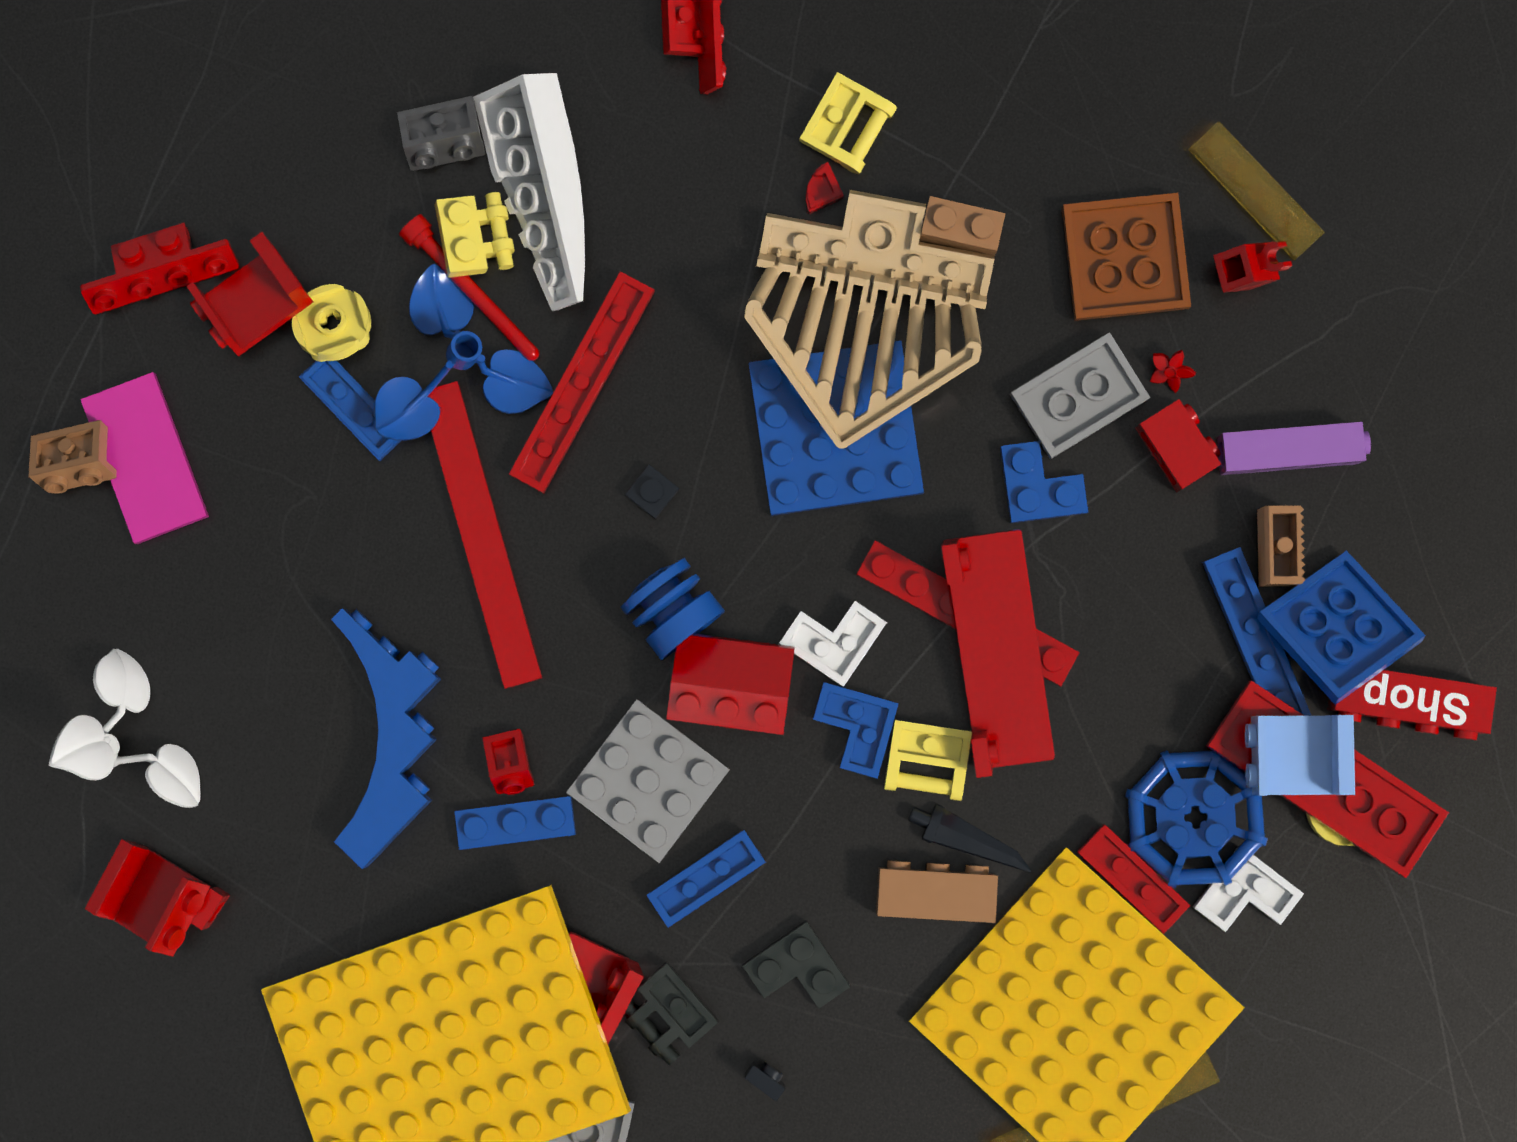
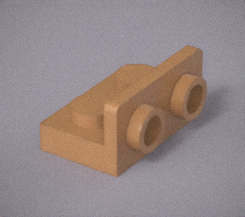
M101 420L31 436L29 477L46 492L54 494L64 493L67 489L85 485L95 486L101 484L102 481L115 479L117 470L106 461L108 427Z

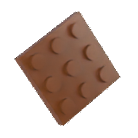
M1178 193L1063 204L1062 215L1074 321L1191 308Z

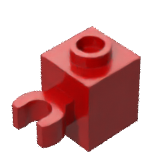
M1286 241L1243 244L1213 255L1223 293L1251 290L1280 280L1278 271H1285L1292 266L1291 261L1278 262L1276 259L1277 251L1287 246Z

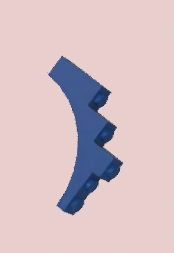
M342 608L331 620L351 642L366 669L375 697L378 741L376 761L368 789L354 817L334 843L361 869H364L432 801L426 794L430 788L416 774L413 773L408 777L405 772L437 740L431 734L435 728L420 713L417 712L413 717L409 712L434 688L441 678L435 673L439 666L423 651L419 656L409 651L399 660L396 656L400 653V650L385 636L378 640L368 630L373 624L361 612L355 609L350 613Z

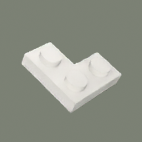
M854 601L835 631L831 632L801 611L779 644L795 647L794 654L844 687L887 622Z
M1253 855L1231 879V884L1227 886L1223 883L1209 884L1193 905V908L1224 932L1229 929L1248 902L1281 925L1304 893Z

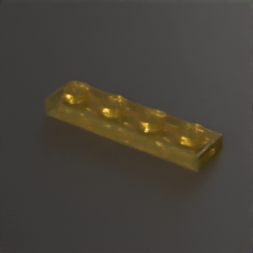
M1219 121L1189 149L1275 241H1286L1287 246L1282 249L1294 261L1325 233Z

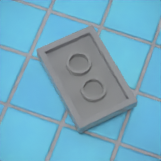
M1110 332L1010 393V396L1036 438L1040 441L1050 460L1150 399L1149 394Z

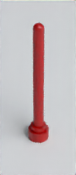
M419 214L403 227L399 236L409 246L414 245L417 249L422 248L447 274L443 248L433 238L432 225L422 214ZM469 275L449 277L527 360L534 361L539 357L537 347Z

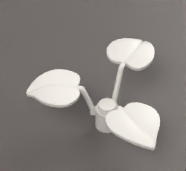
M113 648L96 664L93 673V684L97 694L106 704L118 706L116 713L103 727L98 720L91 716L80 715L71 719L62 728L54 743L49 766L66 770L87 780L96 781L107 777L112 772L113 767L119 764L146 761L151 763L145 772L146 781L159 797L180 807L193 808L198 806L200 802L199 770L193 757L185 749L177 745L166 744L158 749L156 756L150 753L118 756L120 750L119 742L115 736L109 734V731L125 714L126 709L139 713L146 708L150 699V684L144 670L134 658L122 650Z

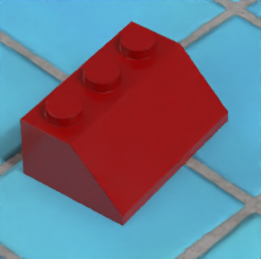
M693 633L676 647L666 719L783 735L795 647Z

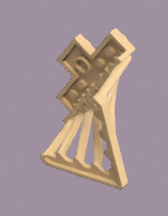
M850 190L843 227L771 213L766 215L760 253L756 265L766 269L747 302L744 318L833 443L840 449L848 447L979 362L981 338L976 308L986 309L987 293L995 256L920 242L926 204ZM783 271L790 272L785 290L771 322L762 309L779 275ZM811 276L815 277L794 353L784 340V335L806 277ZM832 280L837 281L838 286L816 385L806 371V367L811 355L829 284ZM854 285L863 286L838 416L829 401ZM878 289L885 290L887 293L869 406L866 412L854 419ZM903 294L911 295L902 388L886 398ZM927 298L935 300V367L918 377ZM951 303L959 304L965 347L951 356Z

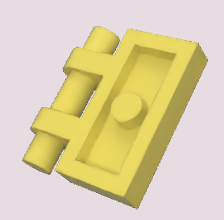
M499 192L485 195L487 208L477 210L475 196L436 200L435 210L448 278L486 273L488 269L486 258L497 257L500 270L514 267L512 253L515 252L513 239L508 238L505 222L509 219L507 207L502 205ZM491 225L492 242L483 243L480 226Z

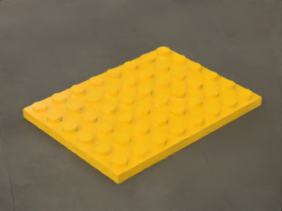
M552 885L261 989L314 1142H546L628 1114L631 1111Z

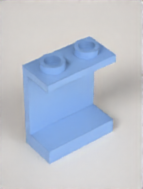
M1354 715L1251 716V724H1246L1245 745L1247 748H1251L1252 764L1246 765L1245 777L1247 787L1252 788V795H1355Z

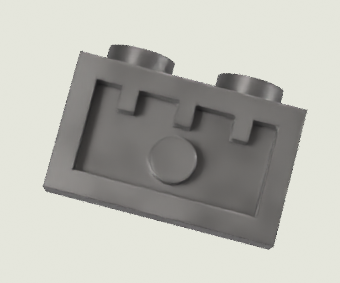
M472 96L397 112L403 149L412 171L430 169L434 166L465 161L485 155Z

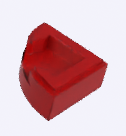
M828 162L821 165L814 172L808 183L806 206L809 214L844 199V194Z

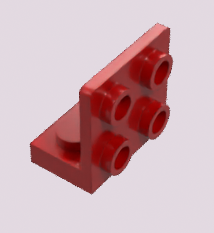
M568 932L607 1044H609L644 975L638 962L574 932Z

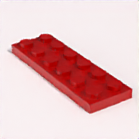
M1252 680L1248 681L1206 745L1244 772L1246 771V765L1252 764L1251 748H1247L1245 745L1246 724H1251V716H1304ZM1355 749V795H1280L1402 878H1407L1449 814L1448 811Z

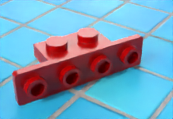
M661 0L663 54L698 57L700 94H710L721 88L726 76V66L722 61V42L724 40V27L720 21V5L722 0Z
M181 223L112 245L111 251L116 274L80 286V290L91 312L99 314L187 286L192 282L196 283L239 268V263L227 239L193 249L189 231L185 223Z

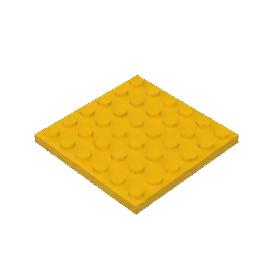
M1066 847L909 1022L1038 1142H1125L1245 1007Z

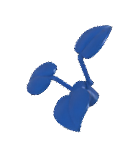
M436 264L428 267L414 286L409 301V315L414 326L422 334L435 335L442 331L446 338L452 339L446 350L447 362L423 391L417 381L408 377L393 378L380 388L374 407L375 430L379 435L391 440L406 441L417 439L434 428L440 416V407L428 395L431 394L452 368L466 370L477 363L481 373L488 376L482 388L486 400L493 408L503 413L516 414L526 411L550 398L553 394L552 386L543 371L533 361L527 360L520 352L507 349L497 351L491 357L490 369L487 368L484 362L485 356L481 354L482 342L480 338L473 332L459 331L469 323L473 315V302Z

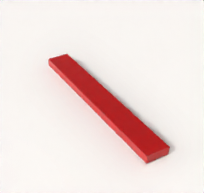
M455 381L438 386L428 395L440 407L439 419L431 432L504 689L542 679L543 677L459 383Z

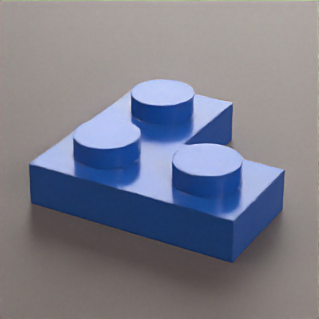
M1040 441L1000 447L1010 524L1088 513L1083 474L1045 479Z
M823 682L813 720L850 730L840 768L878 779L899 703Z

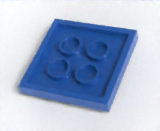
M1347 550L1305 579L1302 584L1295 586L1261 610L1257 617L1259 622L1335 705L1419 645L1426 636Z

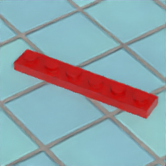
M620 271L509 473L510 476L543 494L545 493L655 292L653 288Z
M874 541L856 575L957 630L950 585H947V579L885 545ZM1036 629L1043 678L1061 687L1080 652Z

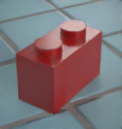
M1180 399L1135 427L1176 493L1221 465L1218 459L1221 456L1218 446L1210 436L1204 438L1197 427L1200 420L1196 412L1188 403L1183 405Z

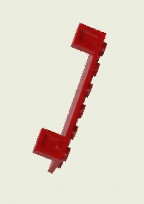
M1015 529L945 539L942 543V553L947 585H950L972 728L971 744L976 777L992 776L993 768L1053 760L1055 752L1022 531Z

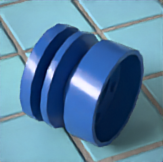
M685 558L675 564L660 568L634 589L628 600L620 607L626 615L633 613L640 607L645 610L632 622L636 628L650 621L655 623L657 627L645 640L660 660L676 651V647L693 633L699 634L725 612L710 591L704 592L695 598L691 596L689 592L700 580L697 574H694L682 583L678 579L691 567Z

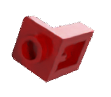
M521 729L483 737L489 777L497 794H518L524 791L525 788L535 785L529 769Z

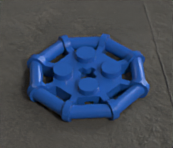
M1166 750L1160 753L1161 757L1131 790L1127 789L1124 796L1128 799L1130 844L1127 846L1166 879L1170 887L1176 888L1177 885L1223 883L1225 886L1231 884V879L1261 846H1266L1268 841L1264 833L1262 796L1252 795V788H1248L1246 785L1245 772L1214 751L1169 753ZM1209 766L1206 778L1181 779L1176 769ZM1217 769L1242 791L1230 796L1221 786L1215 783L1214 778ZM1169 772L1174 783L1165 791L1160 799L1157 800L1147 796ZM1245 800L1247 802L1248 831L1236 827L1235 805ZM1144 805L1156 809L1157 831L1147 836L1145 834ZM1194 807L1199 808L1200 813L1207 814L1208 817L1207 821L1201 822L1198 829H1194L1191 822H1185L1184 816L1191 814V808ZM1233 836L1245 840L1223 864L1218 853ZM1162 840L1178 855L1175 866L1156 851L1151 844ZM1211 857L1215 868L1183 869L1186 858Z

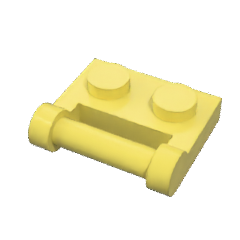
M837 72L803 131L799 142L834 160L850 172L859 175L865 166L863 160L886 119L892 118L897 107L889 100ZM864 104H866L874 111L849 153L840 147Z
M894 720L884 789L896 791V788L937 793L949 795L950 800L961 801L972 732ZM908 761L954 768L952 780L899 772L900 762Z

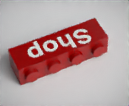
M1383 670L1335 705L1329 699L1327 710L1338 712V715H1354V722L1361 723L1362 716L1377 718V726L1400 729V723L1405 722L1415 724L1416 732L1438 735L1439 728L1454 730V738L1477 741L1478 734L1491 733L1497 687Z

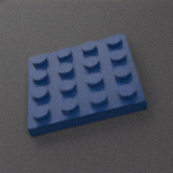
M895 341L886 398L902 388L904 367L902 341ZM878 344L867 346L854 419L868 410ZM851 348L840 349L829 401L838 416ZM824 352L811 353L806 367V371L816 385ZM774 359L749 362L771 516L924 494L911 406L848 447L840 449L833 443Z

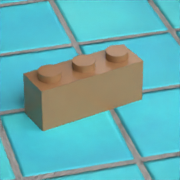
M888 860L887 868L878 867L876 915L883 917L996 923L998 875L989 874V866L966 865L965 872L950 871V864L927 863L926 870L911 869V862Z

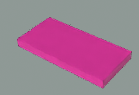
M154 372L80 399L88 421L101 420L108 427L106 461L117 470L116 478L110 481L134 544L145 542L209 517Z

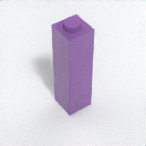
M1363 422L1222 433L1217 437V446L1221 453V456H1219L1221 463L1219 466L1220 475L1360 464L1366 461V454H1370V435L1368 431L1363 430Z

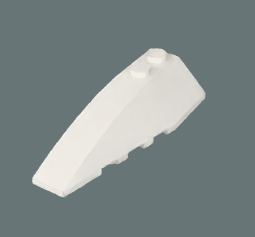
M557 73L522 74L474 96L473 99L491 173L495 182H502L508 196L504 201L509 214H516L523 230L518 235L524 248H529L532 251L536 260L533 269L551 310L556 311L583 301L585 234L581 184L575 148Z

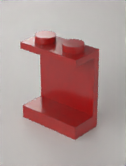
M263 232L250 240L259 256L204 295L193 282L186 286L195 298L190 303L194 311L203 322L209 319L214 327L208 330L211 336L222 349L229 346L238 357L314 302Z
M121 839L85 910L95 916L114 920L148 942L145 948L149 951L174 956L177 949L184 942L186 932L193 918L202 908L204 898L210 886L145 845Z

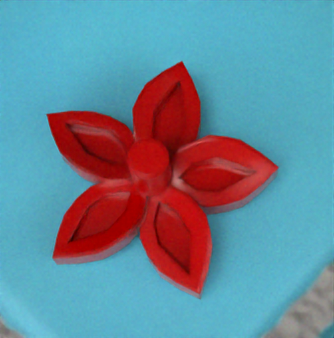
M1182 350L1175 352L1171 358L1163 353H1154L1153 362L1156 369L1151 376L1150 382L1159 384L1167 380L1169 387L1177 393L1181 384L1180 378L1194 377L1196 372L1192 368L1182 365L1184 360Z

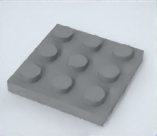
M637 699L566 793L660 863L730 769Z

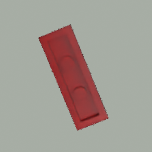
M1102 824L1077 851L1089 865L1162 934H1165L1191 906L1172 887L1168 886L1134 851H1131V848L1105 824Z

